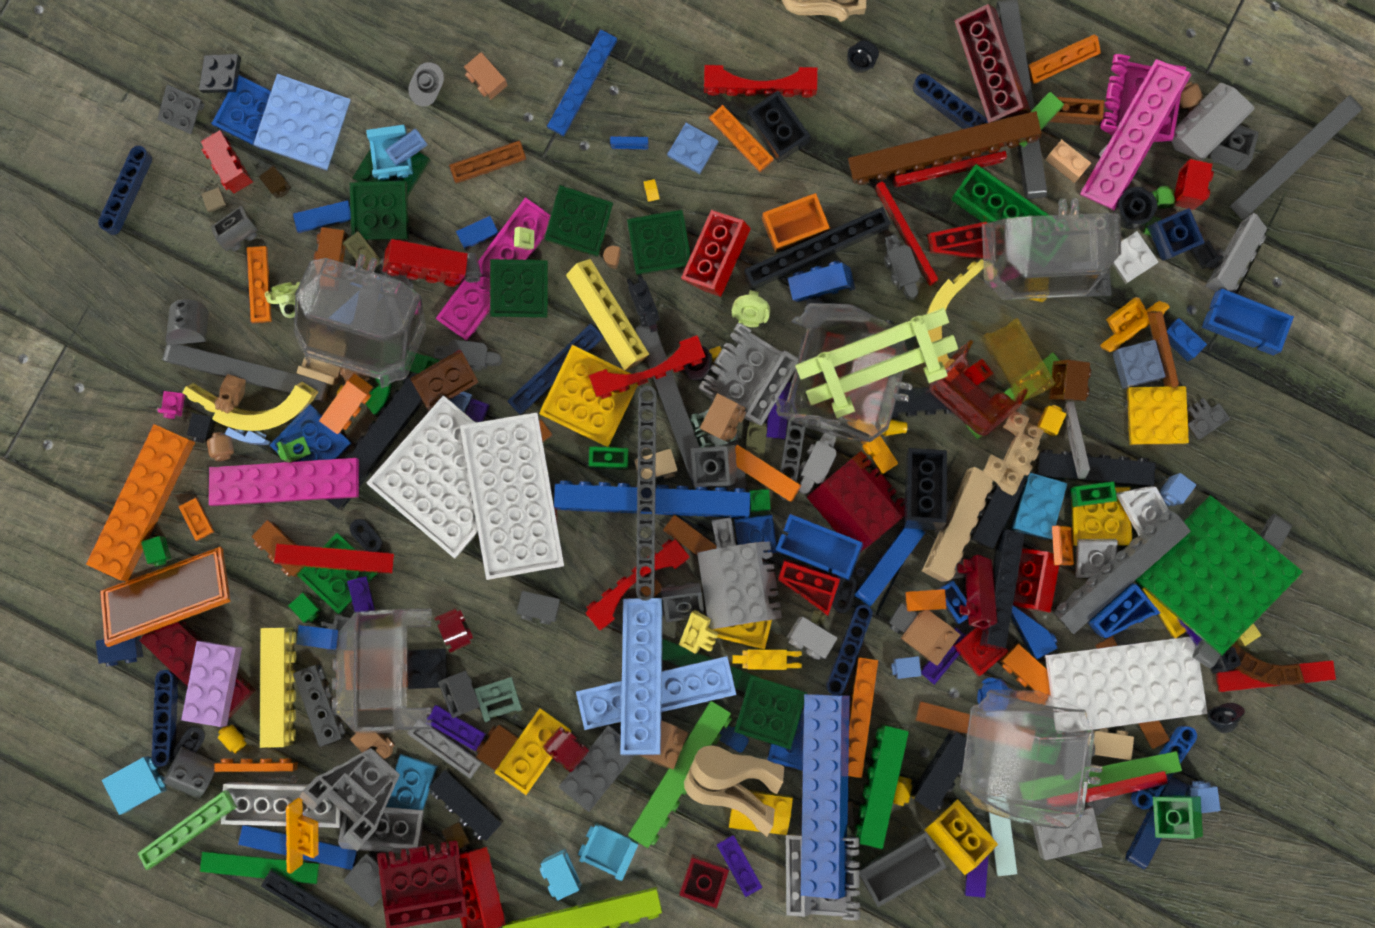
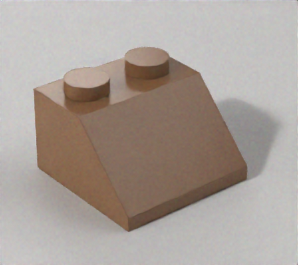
M922 610L901 639L925 659L938 666L960 634L929 610Z
M661 721V755L639 756L659 766L674 770L688 732Z

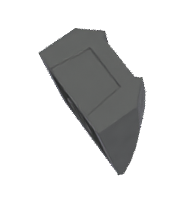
M1238 125L1210 153V157L1214 163L1217 162L1233 168L1235 171L1246 169L1252 161L1259 132Z

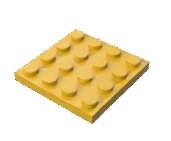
M572 345L539 414L608 447L638 385L637 383L630 385V390L622 393L619 390L611 392L612 396L603 400L601 397L597 398L588 375L604 369L614 374L631 373Z

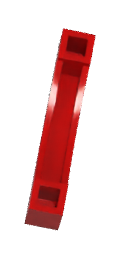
M705 65L704 93L712 96L719 95V93H726L728 96H736L738 94L756 96V94H764V96L769 97L776 91H779L784 97L801 95L804 98H810L817 93L818 68L799 67L796 73L781 79L755 81L735 76L724 70L723 65Z
M698 335L680 341V347L670 358L649 370L634 374H614L604 369L588 375L596 397H601L603 400L611 397V392L619 390L622 393L630 390V385L635 383L641 386L648 383V379L654 376L657 380L667 376L666 372L673 370L676 373L684 370V365L691 363L692 366L703 363L702 359L705 358V354Z
M676 539L673 541L667 540L661 546L663 549L659 553L655 552V571L667 567H673L676 570L690 558ZM636 567L631 570L633 572L632 575L628 578L624 576L616 582L618 586L615 589L609 588L601 595L603 598L598 603L594 600L586 607L588 609L585 612L599 631L616 619L613 615L619 601L626 591L636 583ZM643 567L640 570L642 577L651 573L649 567Z

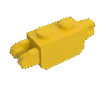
M747 649V651H742V655H732V663H742V668L787 670V668H802L800 663H787V656L799 657L802 656V651Z

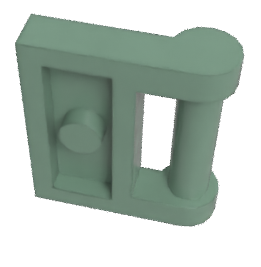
M512 677L474 689L485 722L515 710L516 712L523 710ZM512 697V704L488 711L487 705Z

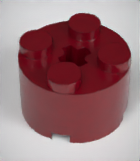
M454 608L434 617L435 621L439 620L441 623L437 626L445 644H450L452 647L448 649L449 653L471 644L470 640L473 639L469 627L465 629L462 622L465 621L461 610L457 611Z
M561 726L542 746L557 763L564 764L563 768L570 773L589 752L583 744H579L576 741L577 738L572 733L566 731Z

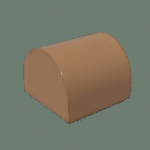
M609 246L605 249L603 257L605 264L609 268H618L621 255L620 247Z

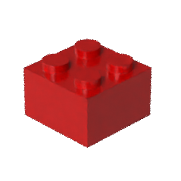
M1190 159L1179 169L1175 188V206L1195 210L1204 201L1208 200L1210 195L1208 186L1214 175L1212 163Z

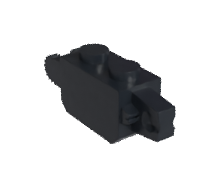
M642 274L638 275L639 283L633 284L631 279H627L629 293L641 326L648 324L651 333L658 331L656 321H659L660 318L646 280L644 281Z

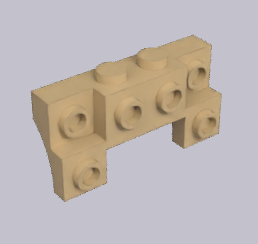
M1011 410L1003 428L1015 435L1004 460L991 454L982 471L983 474L993 479L1003 491L1012 496L1016 493L1023 476H1028L1033 467L1030 463L1039 454L1037 448L1044 430L1028 423V417L1014 410Z

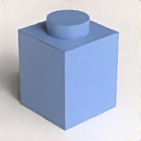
M919 656L893 659L894 663H891L892 675H896L897 679L921 676Z

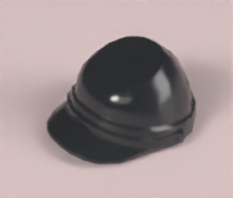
M859 41L848 48L847 64L849 68L855 73H864L873 69L879 57V50L869 41Z
M702 346L705 358L702 359L703 363L692 366L691 363L684 365L688 377L692 380L704 378L713 365L712 354L704 346Z
M1230 702L1212 708L1207 716L1215 730L1220 733H1230L1238 726L1241 717L1245 713V709L1239 704Z

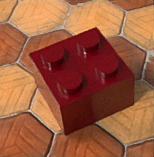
M692 854L679 896L717 909L729 873V867Z

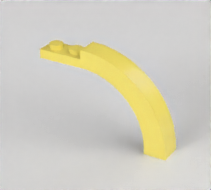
M982 259L978 263L974 261L966 268L968 272L964 276L959 274L953 280L955 284L948 279L933 298L926 314L942 308L946 311L951 299L983 270L987 264ZM942 326L928 331L931 342L942 339ZM945 354L937 357L938 362H942L948 375L937 380L941 386H947L960 374L948 358V355Z
M301 382L295 385L287 399L275 408L264 411H247L234 407L229 414L216 410L214 402L218 397L195 383L186 386L183 394L187 395L189 400L202 404L207 411L215 412L212 419L222 425L239 430L258 431L279 426L294 418L310 405L318 391Z

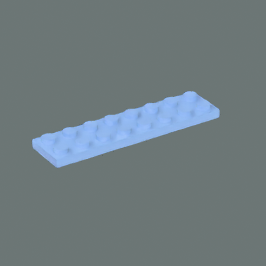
M652 598L649 601L623 599L621 755H661L662 598Z
M728 656L662 671L661 712L736 695ZM622 681L576 691L584 730L621 722Z

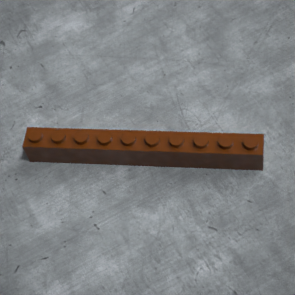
M1037 111L850 157L848 161L854 184L864 185L869 183V180L876 179L880 181L888 178L887 176L895 174V176L906 174V171L909 170L920 171L929 165L937 167L943 165V162L946 161L957 162L962 160V157L970 156L973 158L980 156L982 152L986 151L994 153L1006 146L1014 148L1022 142L1034 143L1041 138L1042 132Z

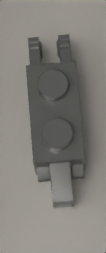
M896 234L885 238L887 253L884 262L887 269L890 268L892 272L890 276L894 286L897 285L898 290H903L908 301H913L918 295L916 283L921 276L911 248L907 245L902 246Z
M452 340L449 346H435L434 358L442 360L460 349L472 371L481 372L482 369H487V365L497 367L503 362L502 357H500L501 355L489 352L484 343Z

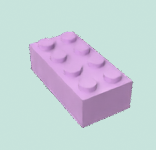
M197 641L181 720L218 727L227 726L242 650L241 647Z

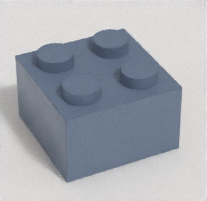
M1155 340L1120 348L1112 353L1122 389L1157 381L1165 377Z

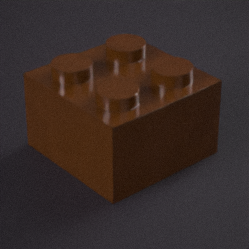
M1075 360L1053 361L1049 399L1086 401L1089 395L1088 379L1091 376L1090 362Z

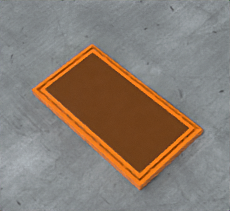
M220 546L100 591L104 642L107 647L231 602L222 547Z

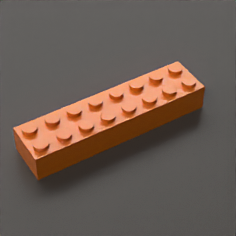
M153 425L86 565L120 581H129L143 552L141 542L149 539L195 444L194 441L161 426Z

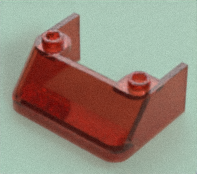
M970 339L944 365L948 376L931 382L929 389L939 401L976 434L984 436L989 434L1022 405L1028 390L1025 388L1013 399L1005 393H996L991 398L963 374L968 368L966 355L973 344V341Z

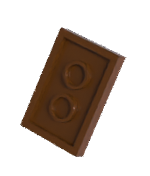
M460 349L410 378L428 411L434 407L442 396L450 400L478 383L474 372Z

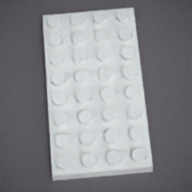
M531 413L460 425L486 580L564 566L538 414Z
M1189 636L1045 655L1056 734L1207 714L1200 662L1192 658L1197 646Z

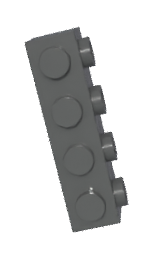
M314 665L293 673L319 747L345 738L346 728L343 722L339 721V709L332 702L331 697L333 693L330 686H327L324 680L326 678L324 669L320 668L319 665Z

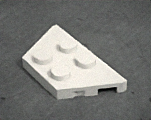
M1154 486L1118 492L1116 494L1138 536L1144 532L1146 527L1156 522L1161 514L1168 511L1157 487Z

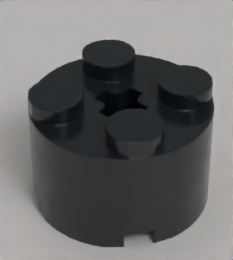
M1132 187L1122 194L1115 211L1113 210V214L1120 227L1138 229L1152 219L1157 210V201L1155 196L1143 187Z

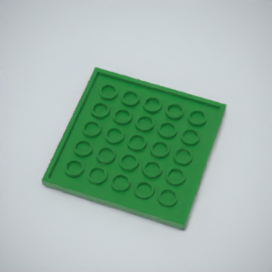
M1210 495L1184 521L1191 532L1135 581L1222 656L1302 575L1303 571Z

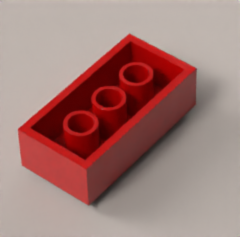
M391 239L385 250L383 272H387L390 276L404 275L412 280L420 278L425 279L428 283L442 282L446 286L454 287L465 276L468 253Z

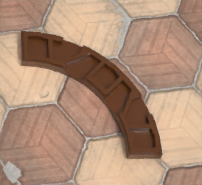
M1237 642L1231 646L1235 647L1241 665L1235 669L1254 680L1272 685L1286 686L1305 683L1299 664L1275 665L1265 663L1245 652Z

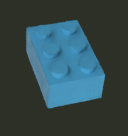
M1029 473L1028 476L1025 475L1027 481L1020 493L1010 530L1044 540H1051L1053 538L1052 526H1056L1067 483Z

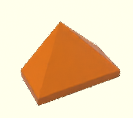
M945 589L906 592L907 611L947 609Z

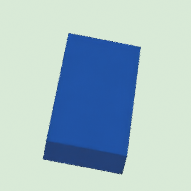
M610 136L612 149H649L648 137Z
M491 216L456 231L464 250L498 235Z

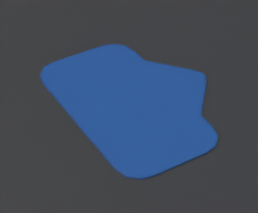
M723 727L720 732L722 736L719 740L737 752H742L749 742L748 738L734 732L735 727Z

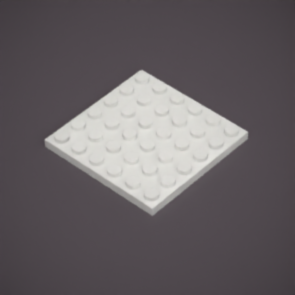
M442 396L369 479L367 484L456 559L478 533L460 425L475 422L445 396Z

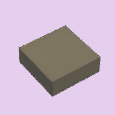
M219 187L201 194L209 213L227 206Z

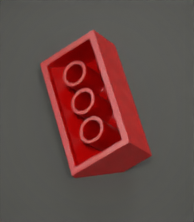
M711 210L681 279L707 293L721 297L751 228L744 220Z
M487 847L459 853L462 888L467 912L466 917H460L462 928H498L506 925Z

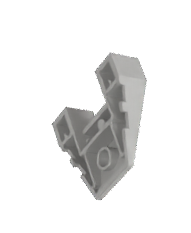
M369 749L349 759V761L332 768V770L317 776L302 791L298 798H301L302 802L312 811L326 797L355 822L346 832L343 839L358 851L375 832L400 774L376 752Z

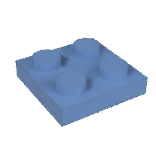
M685 123L667 156L692 171L701 174L719 141Z

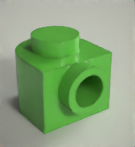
M1162 186L1156 191H1151L1156 198L1157 209L1175 206L1174 189H1170V186Z

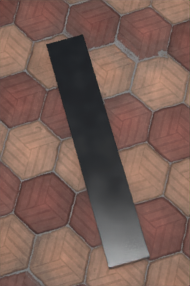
M273 868L269 871L261 885L265 890L328 928H370Z

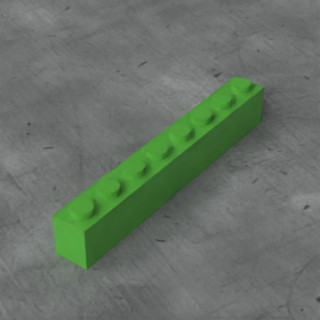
M712 700L709 702L685 741L674 770L670 768L667 770L629 832V837L646 848H649L650 844L655 845L660 837L657 834L661 827L665 829L670 820L668 818L671 810L673 812L676 811L680 804V801H678L681 794L685 795L687 793L684 789V780L694 761L695 755L701 748L711 746L712 743L717 744L722 736L719 734L722 727L727 728L732 719L729 717L731 712Z

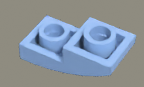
M228 427L225 432L226 435L249 444L268 445L270 441L265 439L267 435L260 431H255V433L248 431L246 434L243 430Z

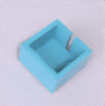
M566 849L543 859L540 872L543 878H547L549 881L548 889L552 897L555 896L558 901L579 891L582 884Z

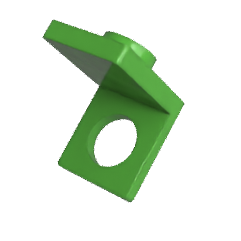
M305 437L287 444L283 442L277 443L279 448L277 450L278 454L286 462H294L311 455ZM300 443L304 446V451L302 454L297 455L294 453L293 448L296 444Z

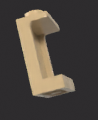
M316 327V330L310 329L309 333L311 336L302 366H298L296 373L336 385L340 378V368L344 364L350 340H346V336L339 333H334V335L328 334V330Z

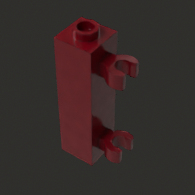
M974 555L969 560L964 559L963 565L957 564V571L965 573L967 591L966 607L960 606V614L968 615L970 626L985 630L997 623L992 560L982 555Z

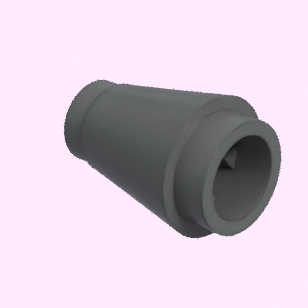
M468 253L464 276L465 281L469 283L478 282L482 273L476 254Z

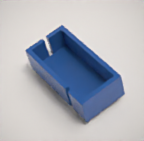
M1220 289L1214 293L1209 307L1211 310L1207 312L1202 328L1252 348L1258 346L1257 350L1275 355L1282 351L1294 316L1225 289Z
M790 514L784 528L788 536L781 535L776 551L826 572H830L832 569V574L850 580L863 543Z

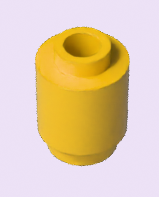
M234 725L224 726L218 732L220 734L218 739L230 752L233 751L236 754L247 744L245 737Z
M899 776L893 800L894 804L904 806V803H909L913 786L911 784L912 779Z

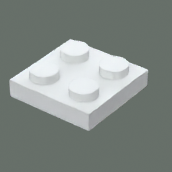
M1138 231L1105 252V255L1109 258V261L1125 284L1158 263V260Z

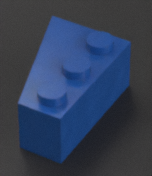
M840 261L831 262L828 267L824 268L822 266L813 267L807 273H804V271L793 273V277L788 278L792 299L796 302L805 301L808 298L812 299V297L819 298L821 295L831 292L832 294H837L839 290L849 288L850 291L855 290L851 268L844 263H840Z
M1131 583L1087 623L1097 635L1107 638L1127 629L1135 623L1144 621L1146 618L1160 614V611L1136 584Z

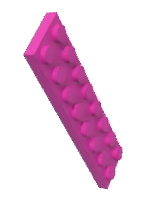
M1155 60L1080 193L1082 197L1115 211L1120 197L1128 188L1191 77L1190 72L1163 61Z
M524 198L478 260L482 273L480 281L469 283L464 279L435 319L462 339L468 341L490 311V259L528 260L544 238L550 214L527 198ZM516 227L534 230V249L527 250L514 247Z
M357 458L209 467L210 506L359 497V459Z

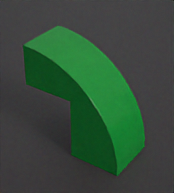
M381 361L369 369V372L380 385L369 393L371 397L365 403L375 416H378L381 409L388 404L392 391L389 371Z

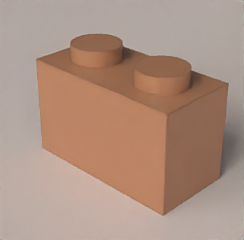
M479 53L464 66L466 78L471 83L475 82L479 86L477 90L483 97L487 95L491 100L508 86L504 77L482 53Z

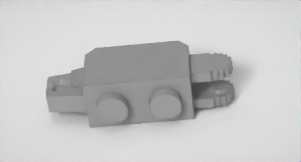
M827 430L820 441H817L815 445L811 444L807 452L810 456L807 462L803 460L798 470L802 472L800 477L803 478L799 490L801 494L809 493L813 484L818 485L824 481L837 454L833 448L837 437L835 433Z

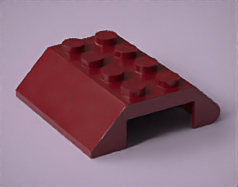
M863 451L855 455L806 497L835 532L862 542L861 552L904 516L905 504L902 507L900 506L904 501L903 497L898 498L895 503L890 498L895 494L896 489L893 488L890 492L887 491L892 485L881 473L878 477L874 476L879 472L877 468L873 469L870 474L865 469L870 465L871 460L868 459L866 462H862L867 457Z
M457 840L449 841V848H447L446 842L441 843V852L436 853L435 847L432 844L429 845L428 852L426 846L409 848V855L406 854V849H402L400 859H395L393 851L389 852V858L387 859L386 852L377 854L386 928H405L467 916Z

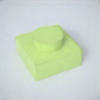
M516 227L514 247L527 250L534 249V230Z

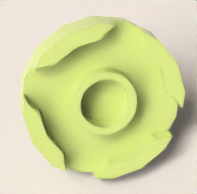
M291 282L279 284L271 288L272 292H265L267 302L279 304L280 310L285 317L293 318L298 314L299 308L296 299L304 294L303 285L300 282H297L296 285H292ZM287 304H293L295 309L291 313H286L284 307Z
M750 290L749 295L740 296L734 301L732 316L739 320L738 323L747 327H758L760 323L764 322L765 324L768 321L770 306L767 301L758 297L759 291Z

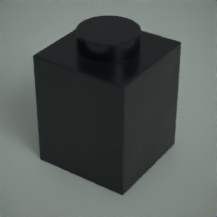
M192 413L187 435L193 437L192 441L204 443V440L207 441L212 438L216 421L212 417Z

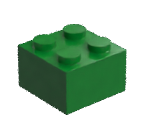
M1160 795L1153 797L1156 838L1196 839L1203 837L1201 796Z

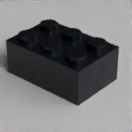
M776 91L747 111L746 119L778 163L810 141V134L779 91Z

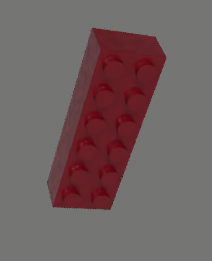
M987 4L954 20L988 123L1030 113L1031 111L996 9Z
M183 620L146 633L139 641L188 687L197 641L204 640ZM238 672L228 719L256 691Z

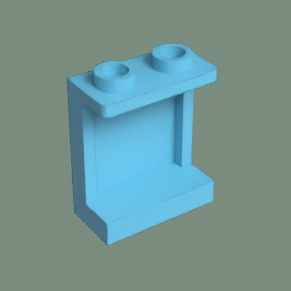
M405 125L366 130L371 148L372 175L375 179L385 181L389 180V177L406 178L409 174H413L411 157L396 167L385 151L408 134Z
M150 756L143 757L102 780L119 815L129 812L134 807L167 790L166 784L162 783L164 777L159 775L157 771L158 766L152 762Z
M596 823L595 827L590 826L586 835L589 840L586 845L582 844L578 853L581 856L579 861L582 863L586 862L612 874L616 879L622 881L639 842L599 823Z

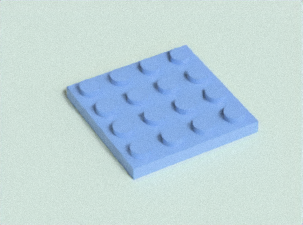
M277 74L254 141V146L327 171L351 99Z

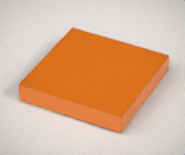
M1052 526L1054 564L1073 565L1072 528L1069 526Z

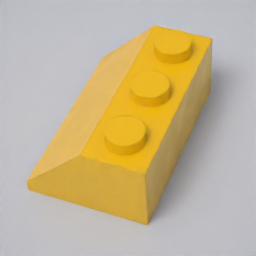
M749 790L763 804L775 809L773 827L770 833L787 835L791 817L792 796ZM731 808L729 828L760 832L745 814Z
M958 799L924 829L964 875L976 868L998 845Z

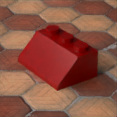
M1022 549L1013 606L1051 613L1059 565L1054 564L1053 553Z

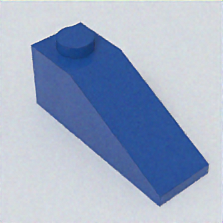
M1015 606L1012 607L1011 618L1030 654L1035 659L1057 649V640L1053 633H1049L1048 630Z

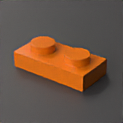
M194 498L179 506L196 541L215 532L198 498Z

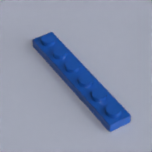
M600 29L549 121L548 129L565 136L617 42L616 37Z

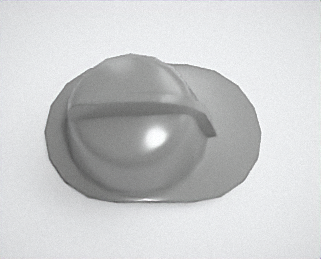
M427 62L419 65L408 88L409 96L416 105L422 107L429 106L435 101L444 81L443 72L437 64Z

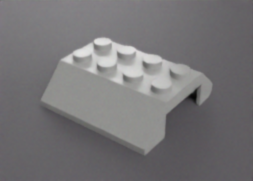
M737 323L734 328L736 333L732 332L730 335L738 343L737 347L735 348L732 344L725 343L724 347L726 349H722L714 361L717 366L712 365L710 368L719 377L715 380L713 377L706 375L704 379L708 383L702 381L699 389L712 400L715 399L718 393L746 408L744 419L762 426L795 371V365L799 364L801 360L785 350L783 352L779 351L750 333L751 329Z
M770 541L723 547L697 553L707 617L711 619L709 628L718 629L782 618L781 610L773 611V608L780 607V603L769 604L768 597L779 595L778 591H770V589L777 588L775 572H767V570L774 569V564L763 565L762 559L772 557V552H763L771 550Z
M802 834L786 835V915L805 917L815 914L842 916L843 920H860V910L855 909L860 908V903L853 901V896L860 895V890L855 889L860 887L859 869H856V867H859V862L852 860V855L859 854V849L854 848L859 847L858 837L847 835V837L843 838V841H847L845 843V846H847L845 849V854H847V861H845V866L847 867L845 869V872H847V883L845 884L846 897L831 899L801 896Z

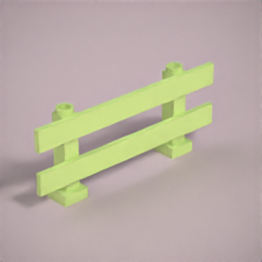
M942 308L923 316H916L908 322L833 351L820 353L817 357L796 364L800 379L822 371L827 383L806 391L810 404L814 405L833 397L834 402L831 404L836 418L855 412L850 396L845 397V392L925 362L927 367L923 368L929 383L947 377L946 369L942 362H938L937 357L958 350L954 335L931 342L928 334L929 330L949 323L945 309ZM916 336L919 348L838 378L835 366Z

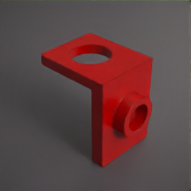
M981 359L957 376L956 380L964 391L968 393L994 373L986 362ZM981 366L985 368L986 373L981 369Z

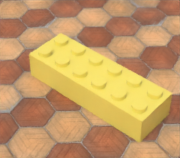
M261 628L260 748L286 747L293 745V741L296 739V730L293 729V721L296 720V710H293V702L296 701V691L293 690V682H295L293 673H296V671H293V663L296 662V651H293V643H296L294 628Z

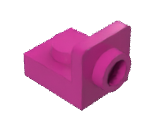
M164 391L161 409L158 408V413L163 414V418L175 419V416L182 417L185 394Z

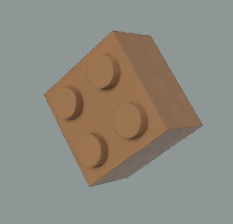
M717 393L700 429L729 442L737 433L736 427L738 423L742 422L745 418L746 408Z

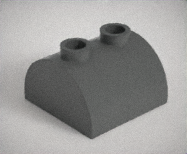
M242 205L211 226L215 239L226 252L230 249L233 252L237 251L242 246L240 242L245 239L248 241L253 240L257 236L256 231H258L256 224Z
M183 299L171 304L166 331L167 345L206 342L209 311L202 303Z
M688 582L685 585H668L661 588L666 623L688 620L691 612L694 610L704 615L700 583Z
M181 746L162 783L200 799L215 773V763L217 762Z

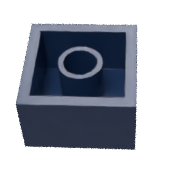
M1190 208L1147 226L1162 261L1205 243Z

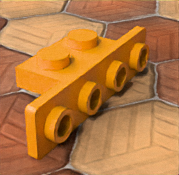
M1133 298L1106 319L1114 335L1104 341L1100 347L1108 352L1117 350L1122 343L1133 338L1138 331L1150 325L1147 312L1162 311L1164 314L1170 306L1167 303L1158 301L1146 310L1140 298Z
M845 417L852 428L853 435L861 441L863 450L867 455L871 456L882 474L898 464L872 423L862 422L861 419L857 421Z
M297 798L286 807L287 872L290 874L303 864V854L311 858H315L318 855V821L303 815L301 798Z

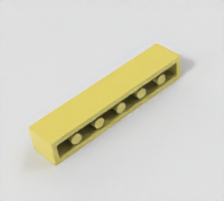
M591 259L577 263L566 274L570 283L624 371L639 365L649 355L642 341Z

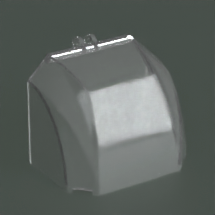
M989 690L986 693L987 697L978 705H974L970 711L960 787L970 797L974 806L997 816L1041 827L1070 828L1084 815L1088 783L1100 784L1101 779L1098 777H1089V772L1099 773L1102 772L1103 768L1091 765L1095 734L1086 711L1040 691Z

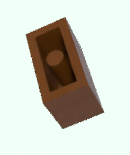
M502 724L494 725L488 733L490 736L486 743L483 741L476 750L478 752L476 758L493 770H497L519 738L518 735Z

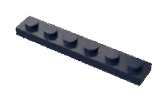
M590 323L507 402L519 415H522L552 387L572 345L589 353L604 337Z

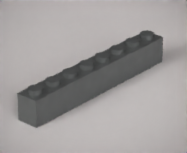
M1170 510L1164 512L1156 522L1146 527L1140 536L1133 539L1123 551L1118 552L1115 558L1103 565L1100 571L1090 577L1081 588L1075 590L1065 602L1060 603L1057 609L1053 611L1054 615L1066 629L1075 634L1191 531L1179 515Z

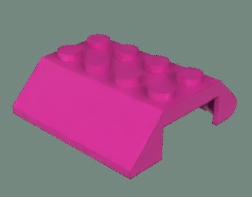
M1115 54L1113 56L1111 70L1118 76H1111L1109 78L1110 83L1108 84L1104 105L1112 113H1103L1100 127L1112 136L1152 67L1127 62L1130 56ZM1173 65L1180 69L1186 70V67ZM1181 94L1154 142L1173 140Z

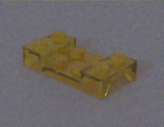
M1018 318L993 333L984 334L982 340L990 354L994 355L1010 383V389L1019 404L1054 387L1055 381Z

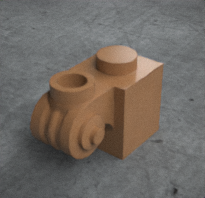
M227 374L220 387L219 397L214 402L215 409L229 414L234 407H238L245 394L246 380Z
M371 722L366 723L350 739L362 753L376 746V753L382 759L390 757L393 753V747L396 745L391 738L384 737L381 733L382 729L375 722L373 724Z

